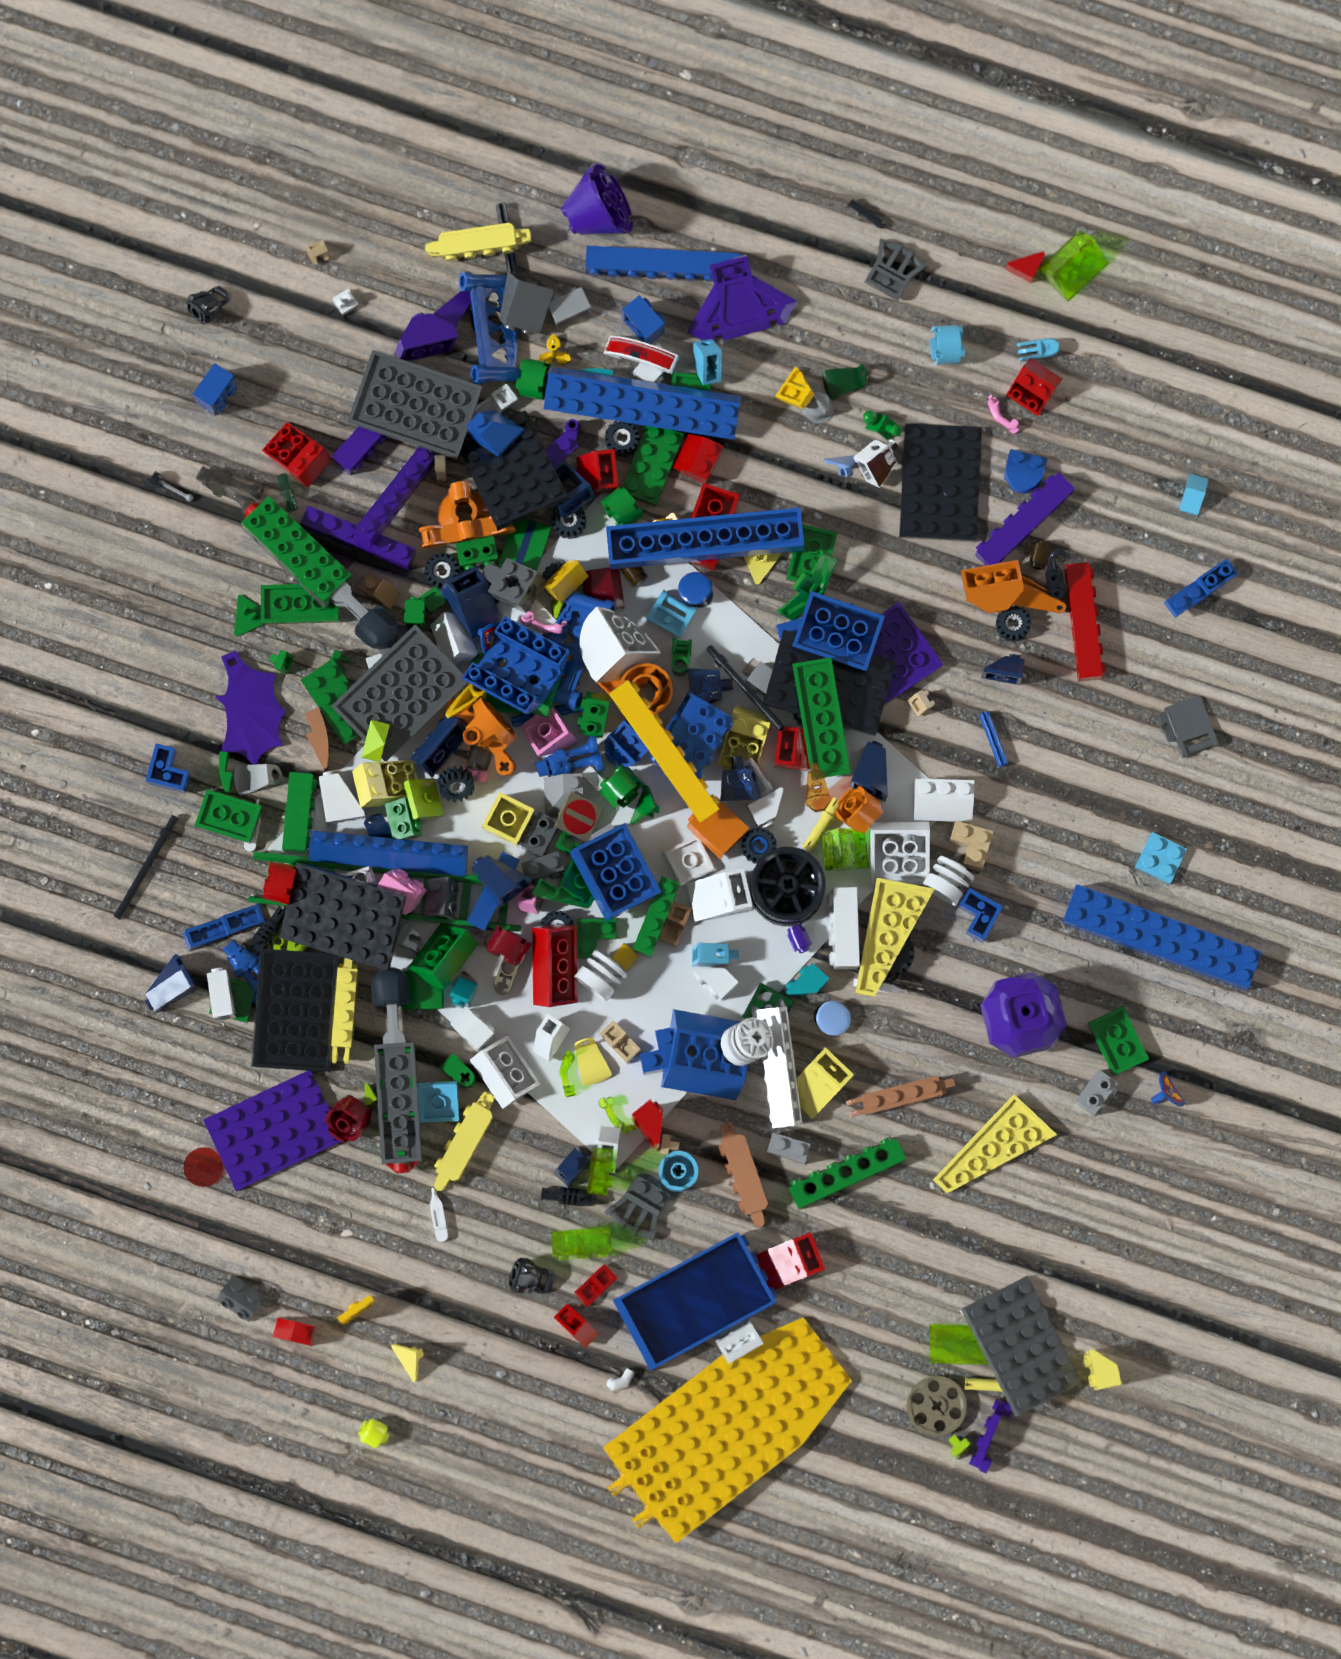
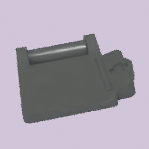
M1200 696L1165 707L1164 712L1159 714L1160 731L1165 735L1166 741H1176L1181 758L1188 757L1190 753L1211 746L1213 748L1219 746ZM1206 734L1210 738L1187 747L1183 744L1185 741Z

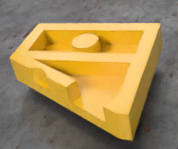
M795 366L775 397L779 401L804 410L815 394L802 372Z

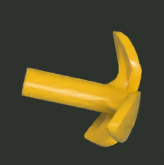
M552 334L547 341V348L550 350V353L543 352L538 360L552 363L553 358H556L558 364H567L571 361V357L565 351L558 352L561 344L558 337Z

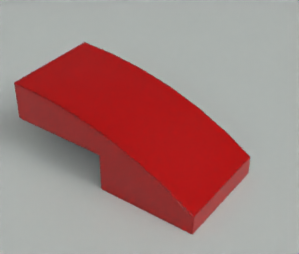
M603 1264L574 1294L588 1307L617 1280V1276Z

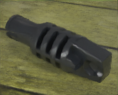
M278 906L271 918L263 922L247 947L248 951L258 957L260 948L265 949L279 932V925L284 920L285 909Z
M542 1187L541 1200L558 1201L560 1205L582 1207L595 1206L596 1193L584 1189L569 1187L550 1189Z

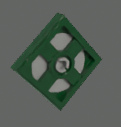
M760 982L742 1018H757V1010L787 1006V1012L789 1013L795 1001Z

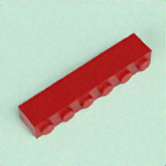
M1089 562L1066 564L1064 570L1078 682L1101 680L1103 674H1105V663L1101 662L1100 655H1103V645L1098 640V636H1101L1100 624H1096V617L1099 616L1098 606L1094 605L1093 599L1096 598V588L1092 586L1091 579H1094L1093 567H1090Z

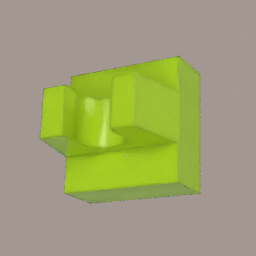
M953 1435L949 1439V1443L954 1447L950 1452L956 1460L972 1447L966 1438L960 1441Z

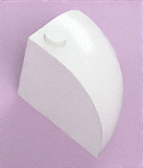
M596 607L586 618L580 634V651L590 676L595 682H612L620 680L628 669L637 664L651 663L660 654V651L646 634L643 636L635 629L636 625L624 616L619 618L614 615L615 612L613 610L603 607Z

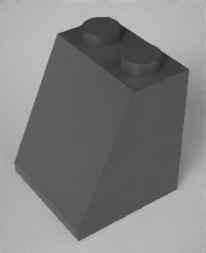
M508 272L499 320L505 324V328L511 330L519 328L522 329V332L533 335V332L540 334L554 290L543 281Z

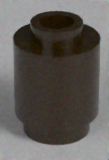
M1037 541V543H1033L1029 559L1031 568L1045 570V567L1048 566V556L1052 550L1048 542Z

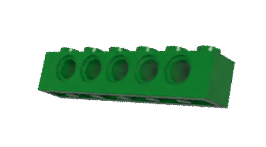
M891 1137L883 1139L880 1141L881 1145L875 1148L873 1145L862 1149L863 1153L858 1156L853 1153L844 1158L845 1162L840 1164L837 1161L827 1165V1170L821 1173L819 1170L808 1174L810 1177L802 1181L799 1178L790 1182L792 1186L788 1187V1190L797 1209L800 1210L904 1162L906 1157L897 1138L891 1139ZM883 1150L887 1153L888 1157L885 1161H880L877 1158L878 1151ZM867 1159L870 1163L869 1168H860L859 1160ZM843 1167L851 1169L852 1175L846 1178L841 1175ZM826 1175H830L834 1179V1183L830 1186L823 1183V1177ZM809 1183L814 1184L816 1187V1192L813 1194H808L805 1191V1186Z

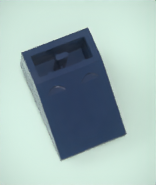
M477 566L446 581L439 591L471 639L478 636L480 628H484L493 622L502 621L495 600L488 592L490 588L488 582Z

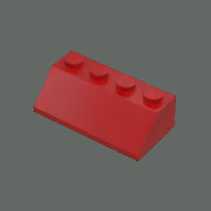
M703 483L691 518L736 514L740 503V494ZM720 559L693 561L692 563L716 571Z
M542 925L532 927L533 1005L555 1007L578 1003L577 979L574 977L577 974V925Z
M650 1099L631 1115L632 1122L657 1152L660 1149L663 1109L657 1101L653 1103Z

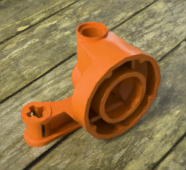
M458 481L450 484L451 488H449L448 495L442 500L438 509V522L440 526L430 525L419 528L423 538V549L490 536L505 535L516 531L513 525L497 531L480 493L472 490L467 481ZM469 505L472 508L471 520L460 522L455 513L458 509L457 507Z
M650 663L637 664L625 672L621 680L595 682L607 695L627 680L630 683L634 681L639 689L647 687L650 683L657 691L654 698L648 701L652 706L649 710L653 715L656 713L657 715L662 714L671 704L673 696V680L658 665Z
M481 697L472 705L473 710L469 708L454 717L464 719L468 723L463 733L464 741L470 745L482 746L483 748L488 747L495 756L497 772L500 775L510 776L515 773L517 766L504 749L517 738V735L504 717L486 699ZM451 699L450 701H448V703L446 704V711L449 709V707L452 705L455 699ZM504 763L510 764L508 766L509 771L503 770L505 767Z

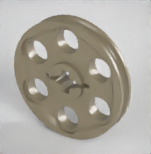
M931 1376L919 1381L912 1388L907 1399V1413L910 1421L919 1431L930 1436H943L953 1432L961 1425L966 1415L967 1402L962 1389L958 1384L946 1377ZM932 1380L939 1383V1390L936 1392H931L928 1388V1384ZM949 1388L957 1390L958 1396L956 1399L951 1400L947 1397V1390ZM921 1393L924 1396L923 1403L915 1404L912 1399L913 1395ZM929 1397L936 1403L939 1401L942 1403L940 1408L944 1416L940 1411L932 1410L933 1403ZM958 1408L961 1411L960 1418L952 1419L949 1414L950 1410ZM918 1413L926 1415L927 1420L924 1424L916 1422L915 1417ZM937 1420H942L945 1423V1429L942 1432H938L934 1428V1423Z

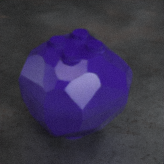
M1034 972L995 981L980 1005L989 1043L1012 1058L1053 1049L1067 1025L1057 986Z

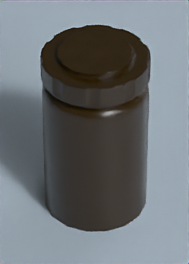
M642 566L620 569L632 587L639 586L648 578Z

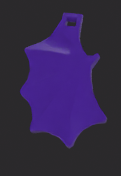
M235 650L221 656L227 670L228 686L225 695H216L215 697L224 705L227 718V730L222 751L242 754L253 765H256L260 757L269 749L283 746L279 737V724L285 715V710L277 702L274 695L275 675L250 668L240 659ZM236 659L237 664L229 667L228 662Z

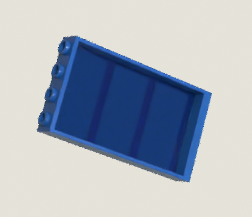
M737 1232L613 1300L650 1371L777 1303L775 1299L778 1296L774 1288H769L765 1282L769 1280L763 1269L759 1270L756 1265L759 1262L754 1251L750 1253L747 1248L750 1244L745 1234L740 1235Z

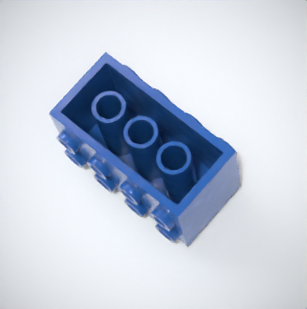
M688 691L666 730L668 729L674 737L672 742L675 747L680 746L686 754L683 757L687 763L691 761L697 770L695 775L700 779L704 774L702 772L705 765L709 766L714 757L712 756L713 751L721 746L723 734L731 729L733 717ZM651 754L649 759L653 763L659 765Z

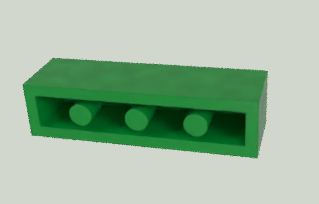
M289 773L282 850L284 852L307 854L311 839L309 832L310 829L313 830L314 818H311V812L315 810L316 806L313 792L317 791L318 780H315L313 774Z
M661 876L658 884L661 893L653 897L633 947L634 952L652 958L680 887V883Z

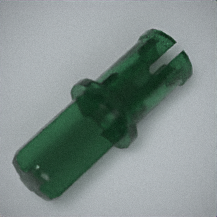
M279 474L277 480L282 492L280 495L284 498L287 512L298 510L299 506L294 495L295 489H292L288 474Z

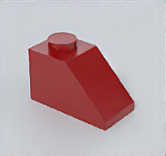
M566 1304L553 1317L584 1348L599 1335L569 1304Z
M277 1318L273 1337L312 1346L316 1327Z

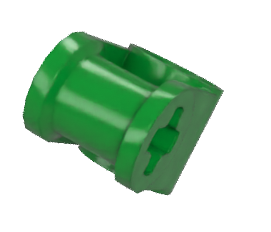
M672 639L671 670L676 676L681 677L688 672L692 639L688 641ZM682 662L685 664V668L678 670L675 668V664Z
M454 1053L439 1066L445 1074L454 1081H457L464 1089H470L476 1084V1077L473 1072ZM464 1075L466 1077L469 1076L470 1081H464L462 1077Z

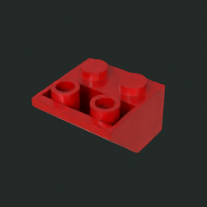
M1030 358L1020 370L1006 396L1038 416L1054 394L1062 378Z
M614 449L593 451L576 457L577 471L591 485L594 494L612 493L618 488Z

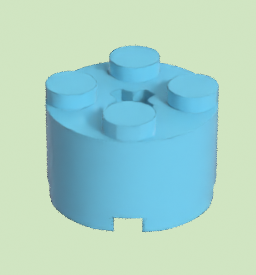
M957 325L932 327L931 333H934V338H930L932 360L936 359L934 364L959 363L961 357H965V348L961 346V338H963L962 327Z
M674 1151L666 1155L660 1162L659 1178L667 1189L674 1192H683L695 1184L698 1178V1165L695 1159L687 1152ZM677 1167H681V1170L684 1171V1174H680L679 1177L673 1172Z

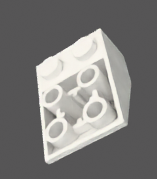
M744 868L686 884L695 922L751 910L753 907Z

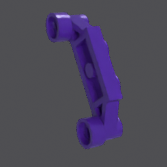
M575 419L568 420L565 424V433L545 450L553 467L563 462L578 448L576 440L577 435L580 433V424ZM570 425H575L576 427H575V428H570L569 426H570Z
M998 1398L995 1399L992 1407L995 1410L992 1417L988 1416L984 1427L987 1428L985 1435L981 1434L976 1445L979 1446L977 1454L973 1453L969 1465L979 1468V1471L987 1474L993 1460L985 1455L1002 1416L1010 1419L1013 1412L1008 1402Z

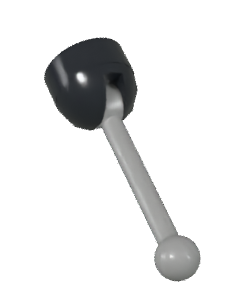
M157 471L153 473L148 485L154 488L164 486L185 497L188 502L193 500V495L185 494L165 483L163 475Z

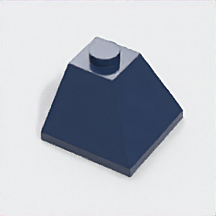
M1016 654L1004 656L986 666L981 679L1020 685L1023 678L1025 659H1021V656Z

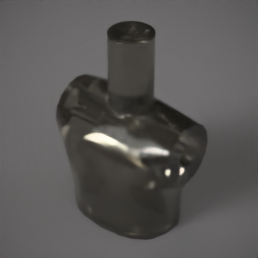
M470 745L468 751L457 748L454 752V755L465 758L464 767L473 770L487 771L492 759L491 751L477 745Z

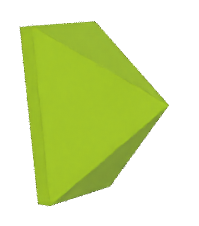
M375 720L370 721L361 758L381 762L390 724Z

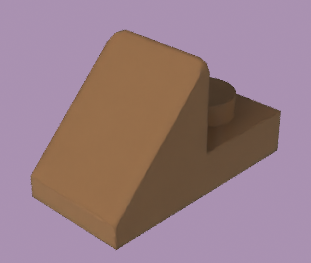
M369 571L358 586V589L388 609L392 608L401 595L386 580H381Z

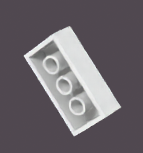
M857 887L833 888L831 893L827 895L828 907H831V912L828 914V926H832V932L829 934V946H833V952L829 954L830 965H833V970L857 969L860 966Z

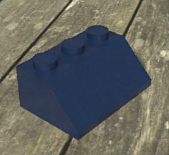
M455 717L442 718L438 722L436 729L426 736L425 742L415 749L410 759L418 768L433 778L464 741L463 733L466 728Z

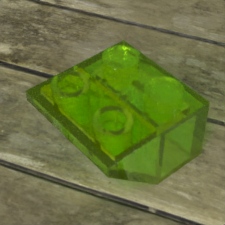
M837 828L821 832L826 871L869 868L865 833L856 832L849 828Z

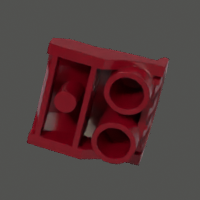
M610 567L585 571L589 577L582 582L584 595L603 601L608 599L616 602V608H625L620 569H610Z

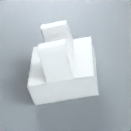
M349 289L332 298L342 316L359 306Z

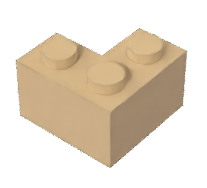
M955 821L949 842L967 847L963 862L964 867L982 871L993 831Z

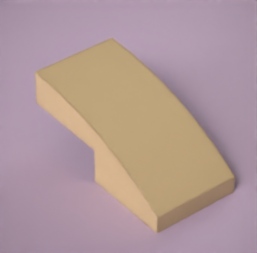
M614 1020L599 1033L627 1064L642 1052Z

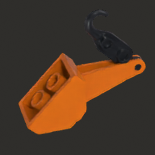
M1057 549L1048 556V566L1045 571L1047 589L1022 576L1018 560L961 570L966 601L987 613H998L1008 610L1011 605L1063 613L1066 610V603L1064 598H1062L1066 592L1063 572L1056 563L1055 558L1063 554L1067 559H1071L1070 553L1064 549Z

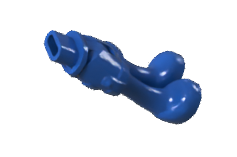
M591 736L583 746L568 751L564 749L556 750L548 757H543V761L535 763L539 777L571 774V771L585 766H594L598 771L605 770L595 736ZM586 753H595V754H593V755H591V756H589V757H586V758H582V759H578V760H574V761H571V760H570V759H572V758H574V757H577V756H580V755H583V754H586Z
M234 939L223 948V951L228 955L226 958L229 959L235 975L238 977L242 976L252 987L255 994L253 1003L256 1005L257 980L250 971L253 970L258 975L259 958L244 948L243 945H239Z

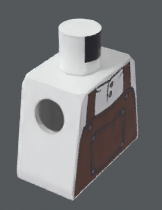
M890 439L886 444L874 440L853 457L866 482L880 488L895 468L897 461L892 453L898 448V445L894 440Z

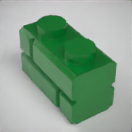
M410 597V600L405 601V626L411 629L416 625L421 631H424L426 629L425 602L420 597Z

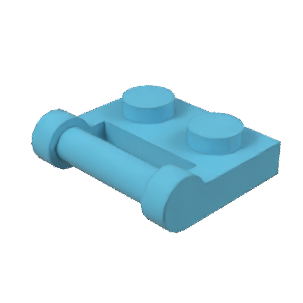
M663 590L646 620L680 639L695 615L697 608L684 604L668 595L669 592ZM663 602L671 604L687 615L685 618L664 607L662 605Z

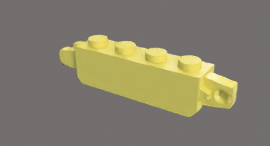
M504 223L442 232L438 236L439 241L427 243L425 250L431 257L441 256L443 260L453 262L461 257L473 259L476 258V255L482 254L484 256H493L496 252L512 253L514 250L519 249L520 245L532 242L529 229H515L512 224Z
M345 958L344 964L339 965L337 970L331 1042L333 1048L332 1063H337L338 1048L345 1049L344 1063L349 1064L350 1049L353 1047L359 971L357 965H353V960Z
M484 1091L476 1103L473 1102L472 1106L468 1104L463 1113L466 1117L462 1123L458 1122L453 1131L456 1133L453 1140H448L444 1147V1150H446L444 1157H439L434 1166L437 1168L435 1172L438 1176L433 1185L437 1191H444L449 1181L456 1182L460 1180L493 1120L490 1110L495 1097Z

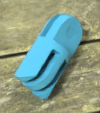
M1054 338L1017 343V347L1036 344L1034 348L1018 350V354L1037 352L1038 354L1019 358L1020 362L1028 361L1030 358L1035 360L1051 357L1060 350L1059 342Z

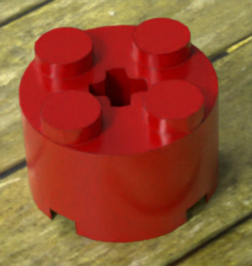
M270 861L268 879H265L263 887V898L289 905V893H292L296 866Z

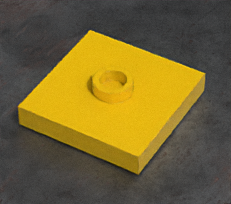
M368 1295L360 1302L357 1300L348 1306L349 1309L337 1318L341 1324L346 1325L376 1304V1301L371 1295Z

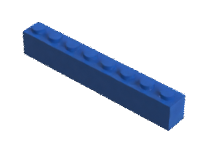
M587 246L585 271L591 276L608 274L610 277L627 275L629 278L647 276L648 279L666 277L668 280L685 278L687 281L704 279L706 282H713L709 265L739 257L740 253Z
M312 831L309 861L387 869L396 868L397 870L399 868L407 871L465 876L468 846Z

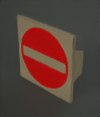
M571 791L559 811L555 827L588 842L604 807Z

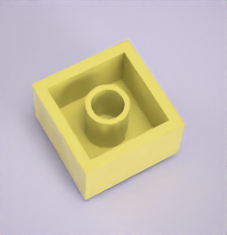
M499 792L482 825V829L518 847L532 816L535 814V809Z

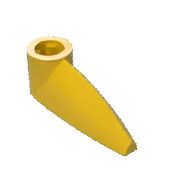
M469 684L445 713L446 717L451 718L464 712L481 697L486 699L487 692Z

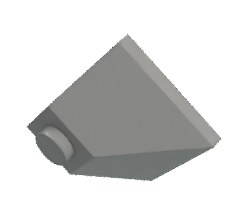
M582 773L561 774L544 778L545 815L559 817V811L571 791L584 797Z

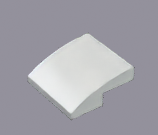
M749 1319L713 1337L728 1363L733 1362L763 1344Z

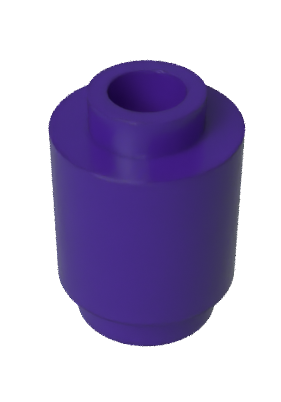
M801 923L787 929V937L794 952L799 951V954L810 950L809 946L812 945V942Z

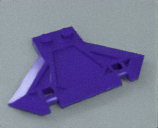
M747 255L709 265L714 285L687 332L702 341L712 339L715 342L714 337L722 336L724 341L771 328V321L777 320L779 326L785 324L798 301L752 275ZM774 308L775 313L767 314V310ZM719 324V328L712 330V325Z

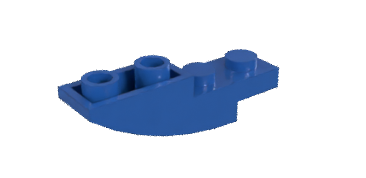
M1225 559L1198 577L1190 585L1167 599L1164 604L1172 615L1177 618L1238 575V572L1229 560Z

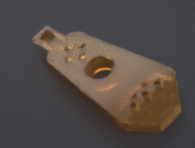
M818 763L810 764L811 771L807 773L806 806L814 812L825 811L831 799L822 770H819Z

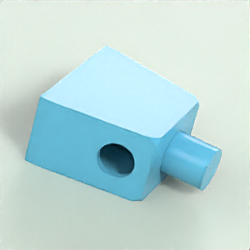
M712 339L695 342L693 346V364L702 385L721 382V349Z
M697 943L692 947V967H724L729 964V961L738 962L739 951L729 950V944Z

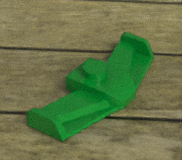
M821 549L811 575L803 571L793 585V588L798 593L784 606L777 609V612L790 620L797 619L804 612L811 591L821 595L825 593L826 586L838 560L831 553Z

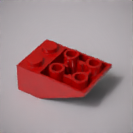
M288 422L283 425L262 449L268 457L307 488L333 460L322 446Z
M785 726L782 731H778L774 767L811 772L803 728Z
M811 1232L756 1254L760 1270L763 1269L769 1279L765 1282L769 1288L773 1287L774 1290L825 1270Z

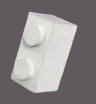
M589 766L582 773L583 778L599 793L602 789L600 783L605 777L603 775L600 776L598 774L599 771L595 767Z

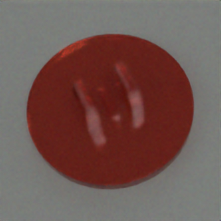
M206 1147L197 1148L187 1155L183 1166L184 1174L192 1184L199 1187H208L220 1179L223 1172V1162L219 1154L214 1150Z

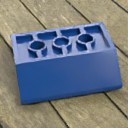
M504 616L494 631L497 637L478 665L472 662L462 679L521 712L528 714L542 706L560 680L570 652L566 648ZM502 660L508 661L505 667H499L498 663ZM532 678H540L539 683L535 685L530 684Z
M673 1009L670 1029H674L669 1067L663 1069L661 1087L737 1100L746 1079L748 1065L738 1066L733 1063H727L724 1060L725 1055L721 1048V1038L724 1031L741 1021ZM691 1045L696 1049L693 1057L687 1054V1048Z

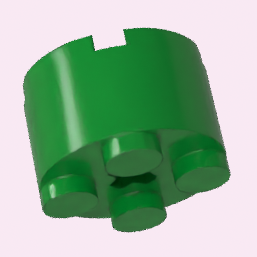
M529 358L526 360L522 359L520 364L521 378L518 377L516 381V389H519L521 397L545 400L548 370L552 366L550 362Z
M622 486L618 487L600 502L606 515L610 519L613 518L616 522L615 525L635 524L644 517L640 508L636 509L635 500Z
M620 765L610 779L607 777L600 783L602 787L600 794L616 811H619V806L625 808L639 795L638 789L641 788L643 790L645 786L643 781L629 767Z

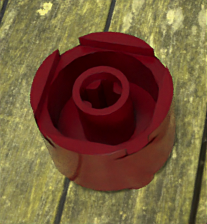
M497 925L486 945L488 946L487 951L495 956L500 957V955H503L505 957L504 961L513 966L521 965L532 943H526V939Z
M346 1095L339 1099L327 1113L325 1123L328 1124V1131L335 1139L341 1142L356 1141L369 1126L372 1110L354 1096Z

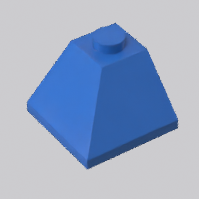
M497 410L479 412L466 425L470 438L498 457L524 432V428Z

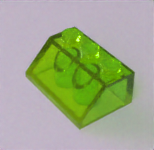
M1079 230L1039 270L1046 281L1069 302L1109 262L1094 238Z
M610 1227L551 1231L553 1258L557 1257V1261L569 1260V1256H577V1259H589V1255L597 1254V1258L609 1257L608 1253H612Z
M929 1324L928 1364L989 1366L969 1325Z

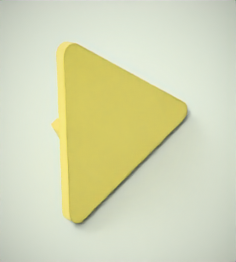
M782 553L744 556L756 585L761 583Z
M392 1344V1349L413 1382H416L418 1377V1359L424 1356L422 1348L417 1350L415 1346L407 1348Z

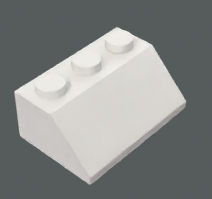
M915 779L913 821L955 822L957 820L960 822H972L974 780Z
M508 1035L481 1050L470 1059L502 1109L540 1085Z

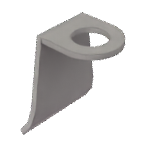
M237 765L234 770V784L239 796L247 795L267 785H279L282 781V772L277 765ZM273 769L276 770L278 774L277 780H274L272 777Z

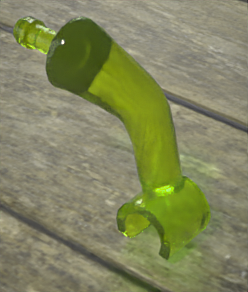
M567 1050L563 1056L559 1075L564 1095L571 1097L575 1095V1089L573 1084H569L568 1070L573 1064L575 1056Z
M603 1097L599 1100L598 1104L602 1109H605L609 1121L616 1128H621L620 1131L622 1133L628 1134L629 1130L637 1129L635 1125L629 1126L628 1123L622 1122L616 1117L611 1107L614 1104L612 1097L607 1099Z

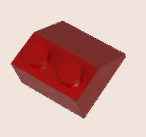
M688 434L671 469L702 484H707L723 452V446L708 438Z

